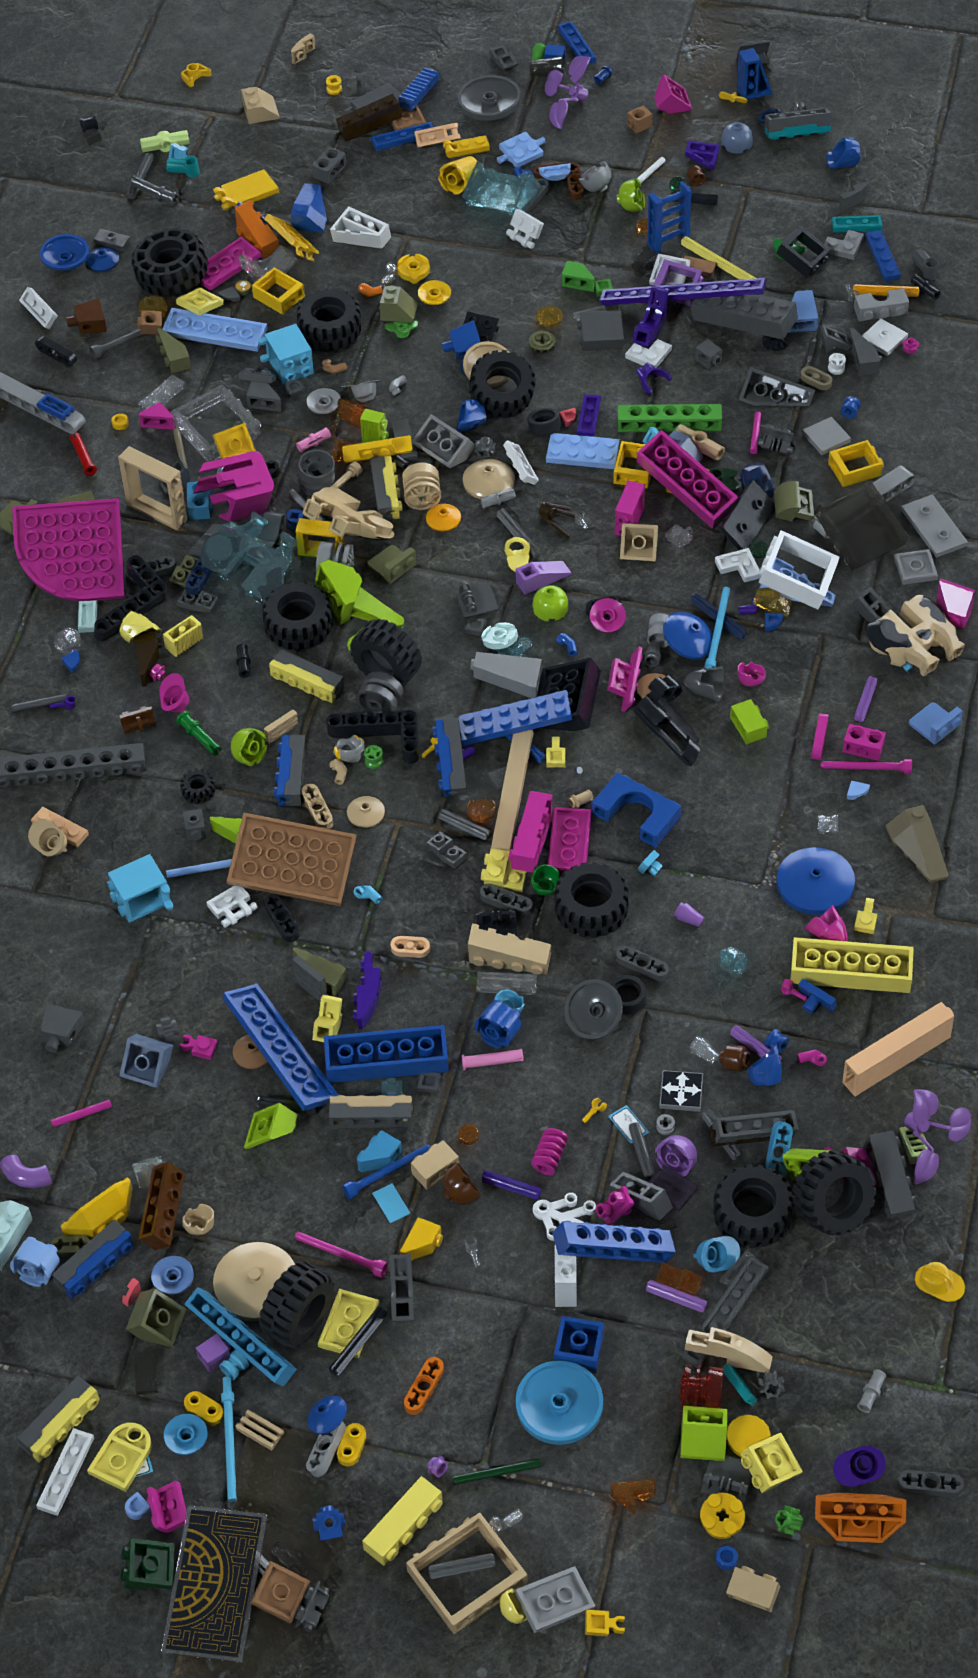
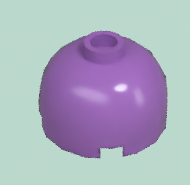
M669 1136L662 1140L655 1149V1153L657 1152L658 1158H656L658 1165L670 1176H673L674 1173L679 1176L678 1178H682L689 1174L697 1163L696 1147L684 1136Z

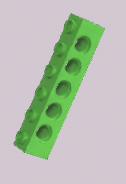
M721 404L618 405V432H648L650 427H655L658 431L673 432L680 424L693 431H722Z

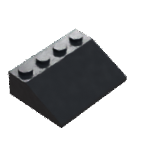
M591 657L543 668L537 697L567 690L572 720L540 728L578 731L590 727L601 670Z

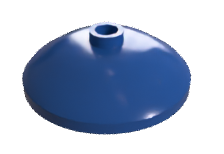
M72 234L54 236L48 239L40 249V258L43 264L58 271L75 269L82 265L89 256L87 242L83 238Z
M675 612L665 620L663 625L664 637L676 653L694 660L702 659L709 654L713 635L708 625L701 618L688 612Z

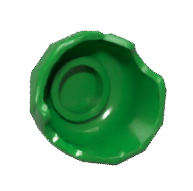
M543 864L538 866L531 878L534 891L544 896L554 894L556 882L559 879V871L552 865Z

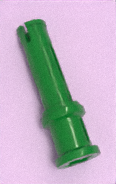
M188 711L182 712L177 717L176 723L179 726H183L186 729V733L194 736L213 756L219 754L216 749L221 752L222 747L201 728L200 722L194 720Z

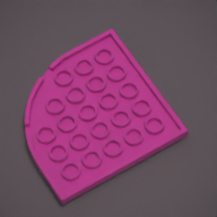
M119 498L12 507L16 555L26 575L39 588L53 596L70 601H100L125 598Z

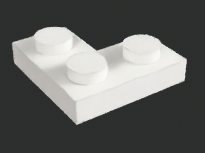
M659 339L649 349L634 343L625 353V358L640 365L648 362L650 366L657 368L671 352L672 345Z
M749 548L715 557V563L721 574L738 570L744 583L760 579L761 574H758L760 570Z

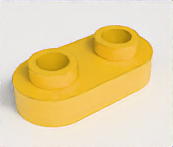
M193 1391L186 1395L184 1405L189 1414L200 1417L205 1424L215 1426L222 1422L224 1412L219 1403L198 1391ZM194 1399L198 1400L197 1403H191ZM211 1410L216 1411L214 1414H209Z
M352 1423L345 1429L337 1450L338 1461L343 1466H353L359 1460L366 1441V1430L361 1424ZM353 1431L359 1432L357 1435L351 1434ZM345 1451H351L349 1455L344 1454Z

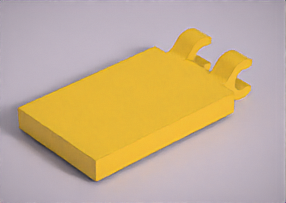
M263 169L221 185V188L216 187L213 191L217 194L214 195L216 201L221 200L223 203L221 205L223 210H228L233 206L235 207L238 202L245 203L250 200L256 202L279 193V187Z
M267 214L264 220L292 246L296 247V254L304 258L302 251H305L306 258L314 262L312 254H319V251L288 222Z

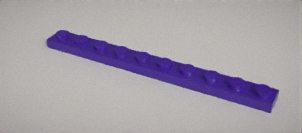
M741 279L660 285L657 287L669 290L667 301L708 299L713 297L764 294L766 279ZM652 286L603 290L600 298L601 306L646 303L649 301Z

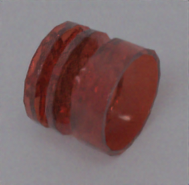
M686 1364L680 1390L682 1410L683 1406H688L689 1401H694V1407H698L699 1402H704V1407L720 1408L723 1367L709 1366L706 1376H703L700 1365H697L696 1375L691 1374L692 1364Z

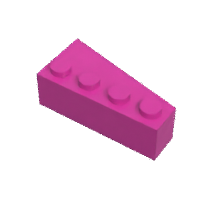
M530 791L517 837L514 838L513 849H510L509 852L511 869L531 873L535 871L551 825L553 795Z

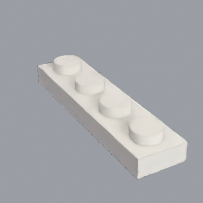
M73 1428L36 1505L38 1510L58 1516L94 1440L92 1434Z

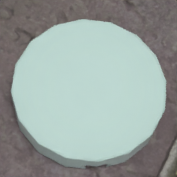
M506 622L497 623L492 628L489 626L482 633L483 644L490 649L507 648L514 644L518 638L515 626Z

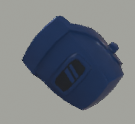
M762 462L748 464L742 468L738 481H741L743 491L748 483L754 480L770 498L774 496L773 481Z

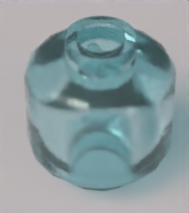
M728 946L720 952L718 964L729 974L737 975L746 970L748 957L737 947Z

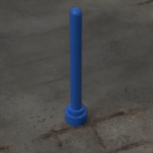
M426 1144L357 1182L349 1181L343 1184L342 1188L349 1200L358 1196L360 1189L412 1162L418 1155L426 1153L431 1146Z

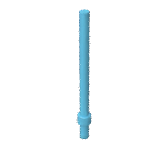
M724 587L722 591L710 652L704 666L706 669L716 667L717 661L715 659L730 593L729 587Z
M223 1377L221 1403L224 1405L227 1496L229 1502H235L237 1498L232 1407L234 1393L232 1392L231 1377Z

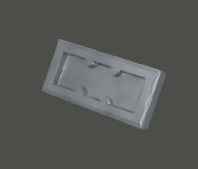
M100 229L94 237L95 244L124 251L130 242V236Z

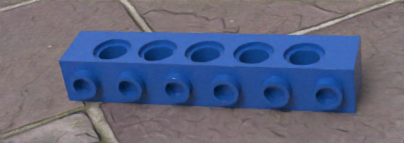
M562 1221L552 1232L558 1255L666 1263L676 1253L670 1230H661L659 1228L648 1229L643 1227H625L624 1225L612 1226L607 1224H590L588 1222Z

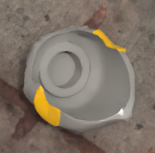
M356 735L349 739H340L337 741L333 753L339 760L349 763L359 762L365 750L364 740Z

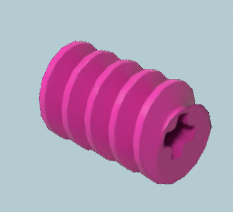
M548 1128L543 1131L540 1143L531 1160V1164L536 1171L548 1176L555 1174L554 1169L557 1168V1162L561 1159L559 1155L563 1154L562 1148L566 1147L565 1142L568 1141L566 1133L554 1128Z

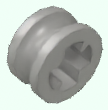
M663 1114L657 1118L656 1128L660 1134L670 1135L673 1133L675 1120L672 1116ZM663 1122H668V1127H663Z

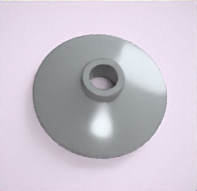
M328 388L317 389L307 397L308 408L317 414L332 413L341 404L340 395Z

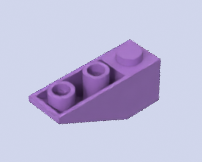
M563 561L530 562L516 568V584L526 595L572 575V572Z

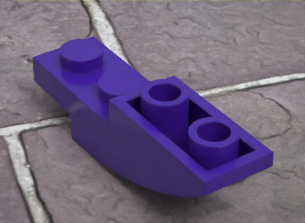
M364 952V960H360L361 972H364V976H361V985H357V993H353V1003L357 1005V1010H353L354 1022H358L359 1030L363 1029L369 1022L380 996L381 971L380 968H373L372 952Z

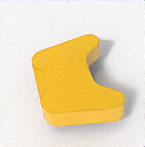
M199 63L188 64L187 69L181 72V78L189 87L194 86L196 79L212 75L211 69Z

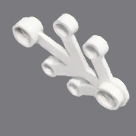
M568 1193L564 1199L551 1203L547 1200L537 1201L533 1205V1214L539 1220H543L547 1230V1238L554 1241L553 1235L549 1233L557 1227L553 1226L551 1218L559 1221V1223L562 1221L583 1223V1221L576 1218L583 1215H593L596 1212L595 1202L586 1201L582 1207L561 1213L557 1210L566 1206L574 1207L577 1204L576 1194ZM573 1198L574 1201L569 1202L568 1199ZM592 1206L593 1209L588 1210L586 1207Z

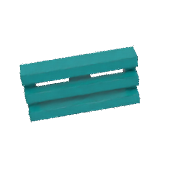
M729 1364L721 1367L723 1373L746 1403L753 1406L758 1402L756 1396L734 1367Z

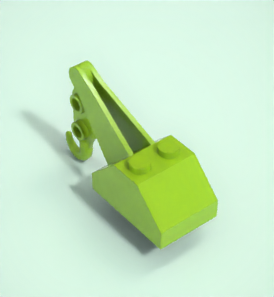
M331 560L319 563L314 584L317 588H321L329 597L332 613L340 625L350 621L351 616L366 621L384 619L388 620L389 623H395L397 627H403L404 618L391 610L360 587L362 583L361 576L356 573L353 567ZM356 635L350 637L349 640H348V642H347V647H348L349 651H350V644H351V642H352V639H353Z

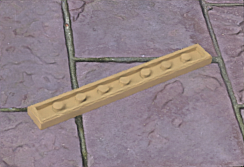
M533 729L513 734L491 849L507 851L512 849L534 733Z

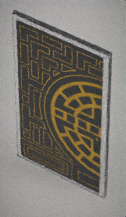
M188 1505L161 1653L237 1663L243 1662L252 1610L250 1602L256 1587L267 1514Z

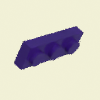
M584 394L577 435L594 437L601 396Z

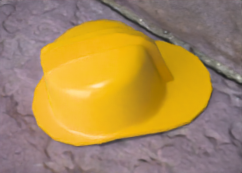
M931 1262L920 1267L916 1272L915 1282L917 1287L940 1300L954 1302L960 1299L965 1292V1284L961 1276L949 1270L940 1262Z

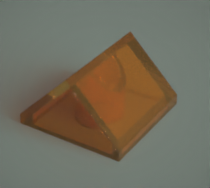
M338 399L339 419L361 429L360 418L364 410L372 409L356 401Z

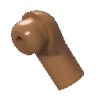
M329 359L322 361L323 370L332 374L347 370L345 362L333 365Z

